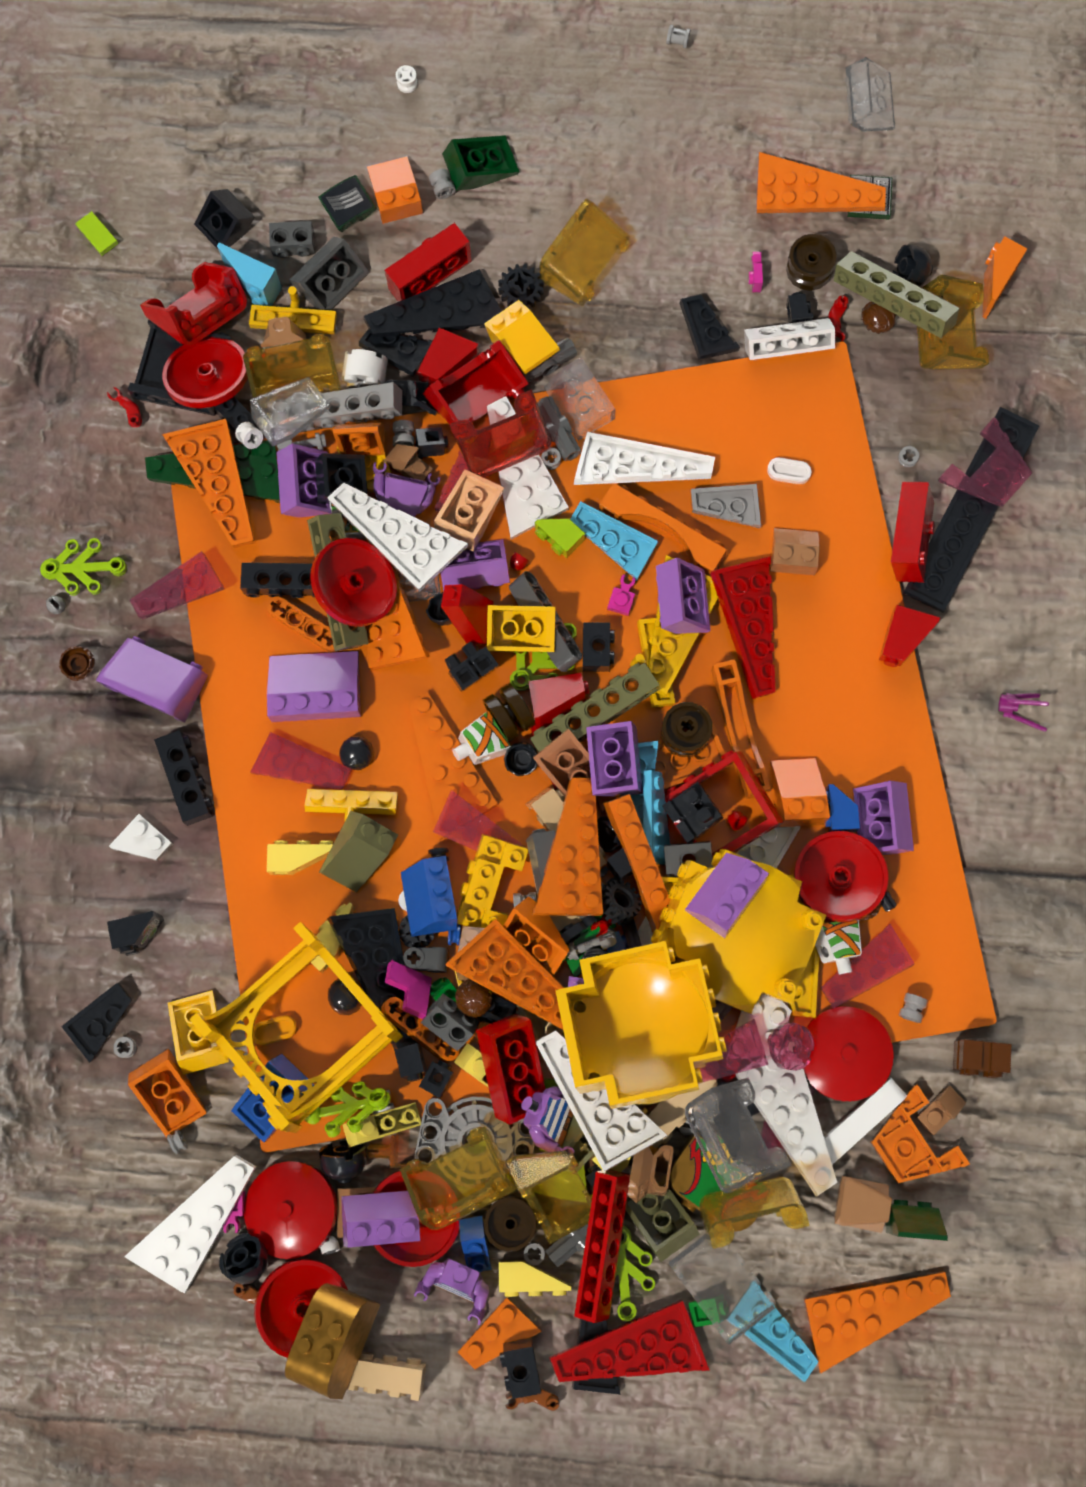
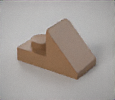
M396 444L384 459V462L403 476L422 481L427 478L433 469L416 456L418 447Z
M949 1085L916 1118L932 1135H935L950 1119L956 1118L966 1102Z

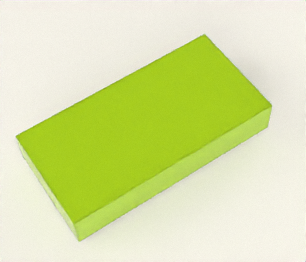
M92 211L75 223L76 227L101 256L118 245L114 236Z

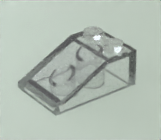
M309 377L250 399L251 417L272 446L292 439L330 409V404Z

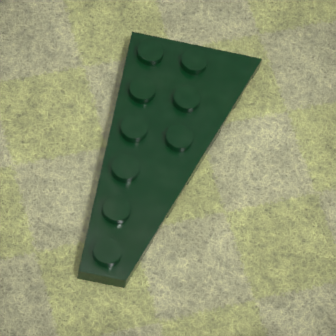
M275 440L262 441L254 449H248L243 444L233 445L244 496L255 497V499L273 500L280 503ZM174 453L145 457L146 473L149 481L171 485H185L196 489Z

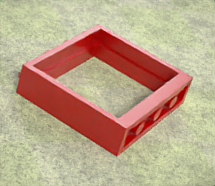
M731 750L722 755V760L717 764L712 762L702 768L703 772L698 776L693 774L683 780L684 784L679 788L674 786L664 793L666 795L665 802L667 803L696 782L701 784L732 763H735L768 818L720 848L735 853L784 822L742 751L733 752ZM718 849L717 851L713 852V856L715 855L716 852L719 853L720 849Z

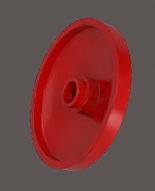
M205 337L195 345H182L176 349L164 365L162 379L167 393L175 402L190 408H208L228 401L243 388L249 375V363L245 352L236 342L227 339Z
M356 538L338 539L326 545L313 561L310 575L313 593L322 609L333 619L345 625L363 627L379 621L391 610L397 594L396 577L387 558L373 545Z
M833 831L815 837L802 849L795 865L794 878L802 881L799 897L805 906L825 914L826 920L852 922L866 917L879 906L888 886V869L881 852L869 840L855 833Z
M836 1007L822 1012L807 1025L799 1043V1056L807 1081L820 1094L836 1101H858L873 1095L884 1085L892 1070L894 1052L890 1036L877 1018L862 1009Z
M297 1161L274 1164L260 1173L248 1190L244 1205V1219L248 1233L251 1236L257 1237L265 1245L268 1254L273 1257L295 1259L307 1256L318 1250L327 1241L335 1226L337 1199L334 1189L327 1177L312 1165Z
M410 1168L399 1170L387 1176L377 1185L372 1194L413 1190L419 1215L420 1241L373 1246L384 1258L395 1264L418 1267L438 1260L450 1249L458 1235L461 1212L457 1196L447 1181L431 1171Z
M299 1259L279 1266L268 1275L256 1296L254 1318L261 1338L270 1349L288 1358L309 1304L323 1284L328 1283L348 1290L344 1280L334 1269L316 1260Z

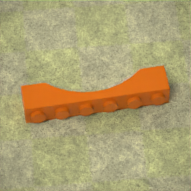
M613 483L599 504V511L620 522H644L665 530L682 545L689 556L691 564L704 569L705 574L710 577V573L717 570L726 555L727 549L724 548L721 542L708 539L702 531L691 529L686 526L687 524L682 519L677 517L674 519L668 515L665 509L659 506H652L645 497L632 494L622 484L617 485Z
M733 659L713 664L711 672L733 752L742 751L765 792L768 794L770 785L750 726L736 661ZM738 770L745 798H753V793Z
M630 794L623 795L605 802L603 805L632 868L645 915L652 933H654L656 929L659 930L662 922L660 920L661 912L664 907H668L670 899L668 898L667 890Z

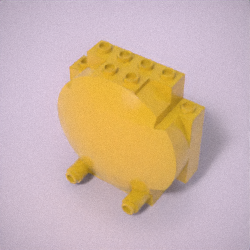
M720 849L719 853L716 852L711 862L713 868L703 866L691 860H686L685 864L682 863L677 872L678 882L676 886H672L668 898L671 900L668 907H664L661 912L660 920L662 922L659 930L656 929L654 931L651 942L666 941L668 948L673 947L674 956L677 958L676 963L700 958L702 965L707 964L710 979L705 980L707 989H713L714 998L719 1002L749 1014L752 1013L761 994L792 1004L826 917L825 914L797 902L802 881L790 877L770 865L752 861L768 872L769 875L762 888L726 938H723L686 912L685 908L726 853L739 857L743 856L726 849Z
M666 941L579 960L584 984L555 990L574 1085L577 1091L583 1094L606 1089L611 1109L633 1104L658 1103L679 1094L700 1090L698 1083L703 1082L700 1068L706 1067L708 1062L723 1059L722 1052L727 1051L724 1037H718L717 1033L722 1031L718 1012L713 1013L712 1008L716 1007L713 989H707L705 981L710 979L707 964L702 965L700 958L671 964V962H675L673 947L668 948Z

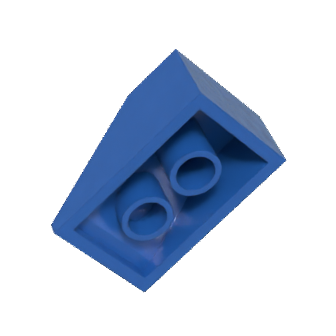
M283 1054L271 1059L265 1065L273 1074L284 1079H308ZM272 1081L270 1087L274 1086L276 1094L279 1084L276 1081ZM287 1085L282 1091V1099L285 1103H289L293 1099L294 1090L292 1086ZM306 1086L299 1087L300 1098L304 1095L302 1092L308 1090ZM248 1088L231 1111L260 1140L266 1142L276 1129L268 1121V1118L271 1116L266 1112L267 1110L262 1104L265 1100L260 1094L255 1096Z

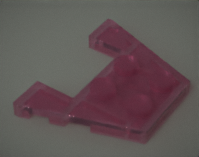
M994 417L981 431L980 435L997 449L972 477H968L955 465L951 464L939 477L938 481L1003 507L1031 476L1032 472L1019 452L1015 451L1009 442V437L1006 433H1003L999 427L998 420Z

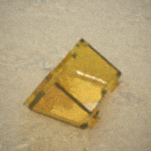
M585 199L543 255L540 262L541 279L550 287L583 306L586 301H590L594 296V282L615 253L620 254L627 251L631 244L630 236L594 202Z
M941 274L923 286L922 289L960 309L956 325L942 338L917 326L920 366L929 370L983 368L989 364V354L985 347L979 346L976 348L973 312L984 301L983 284Z
M316 334L311 339L265 348L258 346L250 347L243 355L256 408L265 407L266 400L271 398L273 401H277L279 396L315 389L323 392L324 388H329L330 392L341 390L340 376L331 341L324 334Z
M485 1126L471 1130L469 1132L470 1135L467 1137L468 1143L429 1163L415 1159L408 1162L406 1167L400 1169L419 1222L431 1230L446 1227L516 1190L515 1182L489 1130Z
M566 1150L515 1155L506 1160L521 1196L525 1197L539 1225L541 1224L549 1244L588 1224L593 1194L589 1195L576 1170V1167L579 1165L573 1153L567 1154Z
M777 1177L704 1195L699 1203L707 1242L712 1249L724 1247L733 1241L734 1229L732 1223L775 1213L777 1217H782L787 1227L792 1229L810 1226L807 1213L793 1182L785 1177Z

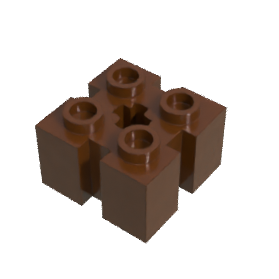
M966 1039L954 1041L953 1070H960L959 1075L974 1076L982 1072L983 1077L1003 1078V1074L1010 1073L1012 1044Z

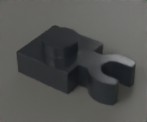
M587 916L575 925L570 923L561 930V936L566 945L568 946V943L582 936L585 931L591 928L593 923L597 922V919L594 916Z

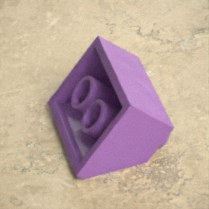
M293 443L277 451L281 514L298 518L331 514L330 504L317 502L315 460L322 453L328 452Z
M503 539L479 542L474 551L465 549L440 572L443 591L445 585L463 584L471 589H480L483 586H501L504 583H510Z
M674 558L657 565L656 581L658 585L661 628L675 634L710 632L704 569L679 558Z
M632 721L586 727L592 795L620 797L628 794H643L637 727Z
M887 781L854 788V803L858 805L860 829L857 831L858 835L873 843L882 855L914 851L907 783Z
M726 853L685 908V911L723 938H726L766 882L769 873L749 859Z
M413 1190L341 1196L343 1243L345 1247L420 1241L419 1215Z

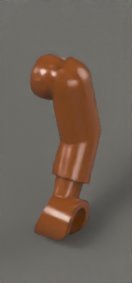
M249 1284L234 1285L233 1293L235 1296L255 1304L259 1290Z
M541 1389V1394L516 1398L513 1404L505 1405L507 1409L512 1410L520 1403L535 1402L550 1411H555L559 1407V1398L555 1394ZM511 1392L506 1394V1399L512 1398Z

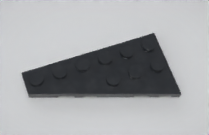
M480 269L364 315V321L374 338L397 336L400 333L413 332V334H420L421 331L437 332L439 328L446 331L466 330L467 327L477 326L486 328L484 323L502 311Z
M395 908L328 917L327 920L364 992L381 1010L382 1004L389 998L397 997L404 1001L405 991L385 983L387 966L391 960L405 966ZM396 1004L388 1005L391 1008L390 1013H399L395 1009ZM405 1011L400 1014L401 1016L398 1018V1020H400L401 1017H402L404 1014H406ZM411 1016L406 1019V1025L410 1029L416 1028L415 1019ZM395 1026L403 1037L397 1043L391 1042L394 1050L418 1044Z

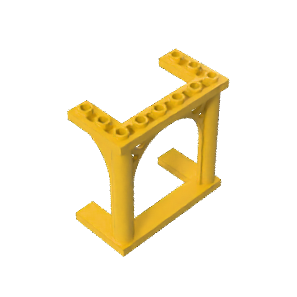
M301 922L293 929L303 941L242 995L213 1014L203 1016L196 1013L190 1018V1021L194 1024L191 1028L200 1038L203 1037L205 1040L208 1039L211 1043L215 1041L220 1047L217 1049L220 1055L225 1060L230 1059L234 1063L232 1069L240 1078L244 1076L249 1081L247 1086L255 1096L260 1094L265 1100L262 1104L266 1108V1112L271 1116L268 1118L271 1125L276 1130L280 1129L281 1131L296 1133L303 1127L300 1124L390 1042L394 1041L397 1043L403 1037L315 934ZM319 955L372 1016L371 1019L377 1026L324 1073L307 1080L284 1079L269 1071L256 1053L253 1041L255 1020L265 1002ZM248 1017L249 1024L247 1026L237 1024L240 1020L244 1022V1019ZM235 1030H244L247 1033V1038L242 1042H234L231 1039V1034ZM247 1046L249 1048V1054L244 1055L245 1052L243 1050H238L237 1048ZM260 1065L262 1070L257 1072L256 1067ZM272 1081H276L279 1084L276 1094L274 1086L270 1087ZM287 1085L292 1086L294 1090L293 1099L289 1103H285L282 1099V1091ZM306 1086L308 1090L302 1092L304 1095L300 1098L299 1087Z

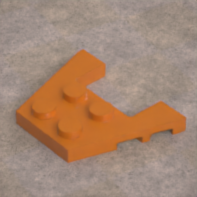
M918 1084L911 1088L907 1097L898 1105L871 1141L874 1149L897 1183L965 1167L970 1164L958 1145L937 1158L911 1120L910 1115L929 1103Z

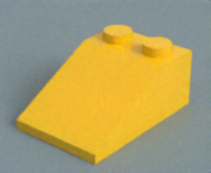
M520 300L484 323L491 342L495 343L500 340L517 367L524 374H527L560 350L541 323Z
M488 605V651L555 652L556 607Z
M213 990L168 1002L176 1060L184 1075L229 1062V1059L225 1060L217 1051L220 1047L215 1041L211 1043L208 1039L205 1040L203 1037H198L191 1028L194 1024L190 1021V1018L196 1013L208 1016L218 1011Z

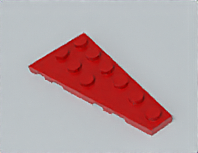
M771 556L714 570L710 573L752 699L776 692L775 666L772 660V652H774V643H772L773 604L772 597L770 596L772 576L769 575Z
M682 1300L549 1357L559 1382L595 1378L606 1379L621 1376L658 1375L674 1372L684 1373L700 1370L710 1371Z

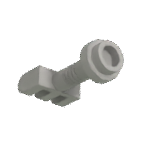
M315 433L316 438L292 442L291 439L277 442L278 450L292 443L310 448L317 446L318 450H323V447H327L325 435Z
M608 928L606 934L585 943L583 942L575 945L574 942L568 943L569 946L567 947L570 952L567 956L569 960H578V954L592 948L601 946L604 950L614 946L617 943L614 929Z

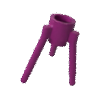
M1006 693L1000 695L998 711L1003 712V717L1015 719L1043 732L1047 731V728L1013 714V711H1018L1019 704L1049 706V702L1023 700L1039 698L1040 694Z

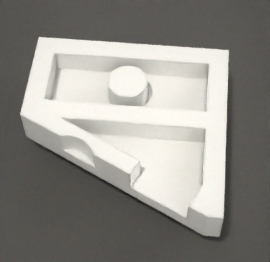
M138 814L109 847L113 850L158 861L173 843Z

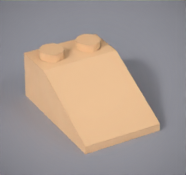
M464 470L435 518L434 528L450 534L455 539L468 543L466 549L474 551L488 526L504 491V487L468 470Z

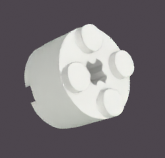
M353 349L352 354L346 351L342 380L347 383V387L350 389L359 388L360 386L385 384L388 358L382 355V358L376 357V352L369 350Z

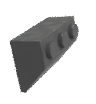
M333 237L289 280L299 293L316 309L330 311L369 271L345 239Z

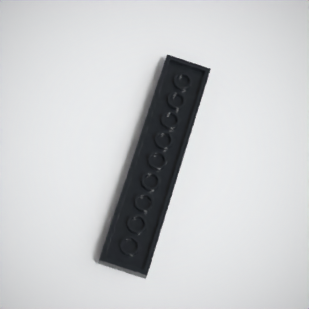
M1002 407L998 409L929 542L924 583L908 582L903 592L904 594L942 613L945 611L1039 425Z

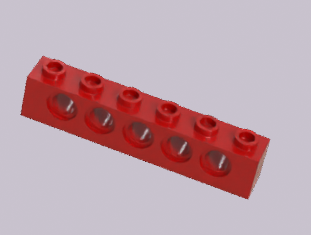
M611 1169L596 1171L574 1314L576 1318L592 1323L609 1319L630 1174Z

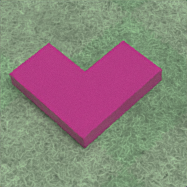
M391 960L387 966L385 983L405 991L402 1011L423 1019L427 1015L432 978Z

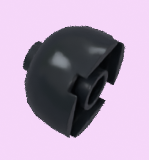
M903 245L894 260V263L897 264V272L893 270V273L917 286L923 285L933 271L930 255L924 248L919 246Z
M347 1140L340 1141L341 1146L332 1147V1143L321 1147L319 1158L322 1170L325 1175L338 1180L339 1183L351 1182L352 1178L357 1177L364 1170L367 1154L366 1146L363 1147V1144L349 1148Z
M247 1233L238 1235L230 1240L226 1245L228 1249L225 1251V1254L221 1253L219 1267L222 1274L232 1282L242 1285L254 1283L260 1279L267 1269L269 1260L265 1245L257 1237Z

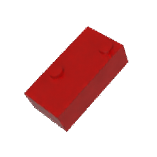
M455 222L434 237L425 239L419 247L384 270L389 291L399 302L434 288L472 262L470 242Z
M902 482L891 556V565L897 582L924 583L930 534H934L935 523L932 521L934 500L929 482Z
M515 1013L476 1030L495 1118L509 1125L525 1118L527 1111L522 1109V1102L526 1097H533L535 1092L543 1093L545 1090L531 1019Z

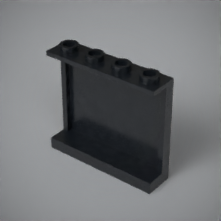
M148 320L150 332L135 383H130L128 387L131 397L136 400L215 416L216 411L214 407L190 408L175 402L169 396L162 379L163 368L170 355L183 344ZM222 332L217 334L210 333L206 336L232 340L229 335Z

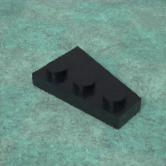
M702 295L682 298L679 304L698 360L739 351L740 346L728 335L729 331L725 326L722 327L715 317L716 314Z
M369 329L359 340L361 348L376 352V356L382 358V355L386 356L389 364L412 377L420 368L432 343V340H428V342L422 341L411 335L409 337L397 335L373 338Z
M117 982L61 1026L89 1063L104 1044L132 1002V999Z
M580 1319L577 1345L608 1332L606 1320L592 1323ZM617 1377L572 1381V1389L621 1395Z

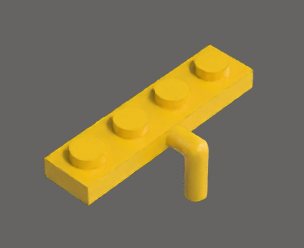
M294 286L288 289L291 298L290 308L251 305L250 328L267 329L270 319L288 317L303 332L335 335L336 311L299 308L300 299Z
M656 618L638 620L637 626L642 654L635 656L630 663L631 667L637 663L641 665L644 662L649 667ZM671 686L666 697L656 692L650 696L651 707L673 706L675 704L673 687Z
M307 789L304 807L305 812L345 813L344 821H346L350 811L360 814L396 815L398 792Z

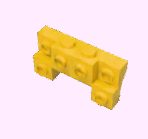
M482 834L474 861L470 860L467 873L469 877L467 883L463 882L460 890L462 899L457 912V924L486 928L495 919L502 926L505 924L508 915L493 910L491 907L504 866L522 871L528 854V848Z

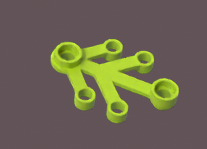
M97 538L90 539L87 543V548L71 564L64 563L72 554L78 553L81 548L75 539H70L66 542V549L56 559H47L40 567V572L44 578L48 580L56 579L71 596L79 594L80 586L76 582L70 581L63 573H73L87 586L91 594L97 595L102 591L101 584L97 580H92L85 572L110 571L114 576H122L127 571V564L120 557H114L109 562L86 563L95 553L100 552L102 549V544ZM93 543H98L96 548H91ZM76 544V548L71 550L70 546ZM116 562L120 563L118 568H113ZM54 566V570L49 572L48 568ZM94 584L98 585L96 590H91ZM75 585L76 589L72 592L69 591L70 587Z
M564 623L567 630L572 633L571 636L574 640L577 635L576 627L571 623ZM514 652L517 670L511 674L510 684L515 690H527L529 688L528 681L558 676L556 673H549L547 676L533 675L538 669H558L553 661L549 659L550 656L547 652H532V663L526 669L525 656L527 652ZM575 664L566 672L572 671L575 668ZM523 677L525 679V682L523 684H519L517 682V679Z
M360 1081L352 1086V1091L355 1097L360 1098L364 1096L366 1099L357 1100L340 1087L331 1095V1098L334 1102L341 1101L343 1103L323 1108L318 1107L305 1119V1122L316 1124L321 1120V1117L340 1114L333 1121L325 1125L324 1129L329 1137L339 1135L341 1132L340 1126L346 1120H348L347 1126L352 1133H356L363 1128L362 1122L372 1112L383 1110L387 1107L391 1097L384 1089L376 1088L371 1090L366 1087L364 1082ZM363 1109L356 1116L351 1117L357 1110Z
M623 1225L622 1233L624 1238L620 1242L616 1269L621 1303L618 1305L617 1313L621 1320L631 1321L635 1318L637 1310L630 1300L628 1273L641 1284L645 1291L653 1290L655 1281L651 1276H646L626 1259L625 1248L638 1258L642 1266H649L653 1261L652 1255L649 1252L643 1251L631 1241V1233ZM642 1255H649L650 1261L648 1263L641 1262ZM644 1280H652V1286L650 1288L644 1287ZM624 1306L631 1308L629 1315L623 1314L622 1309Z

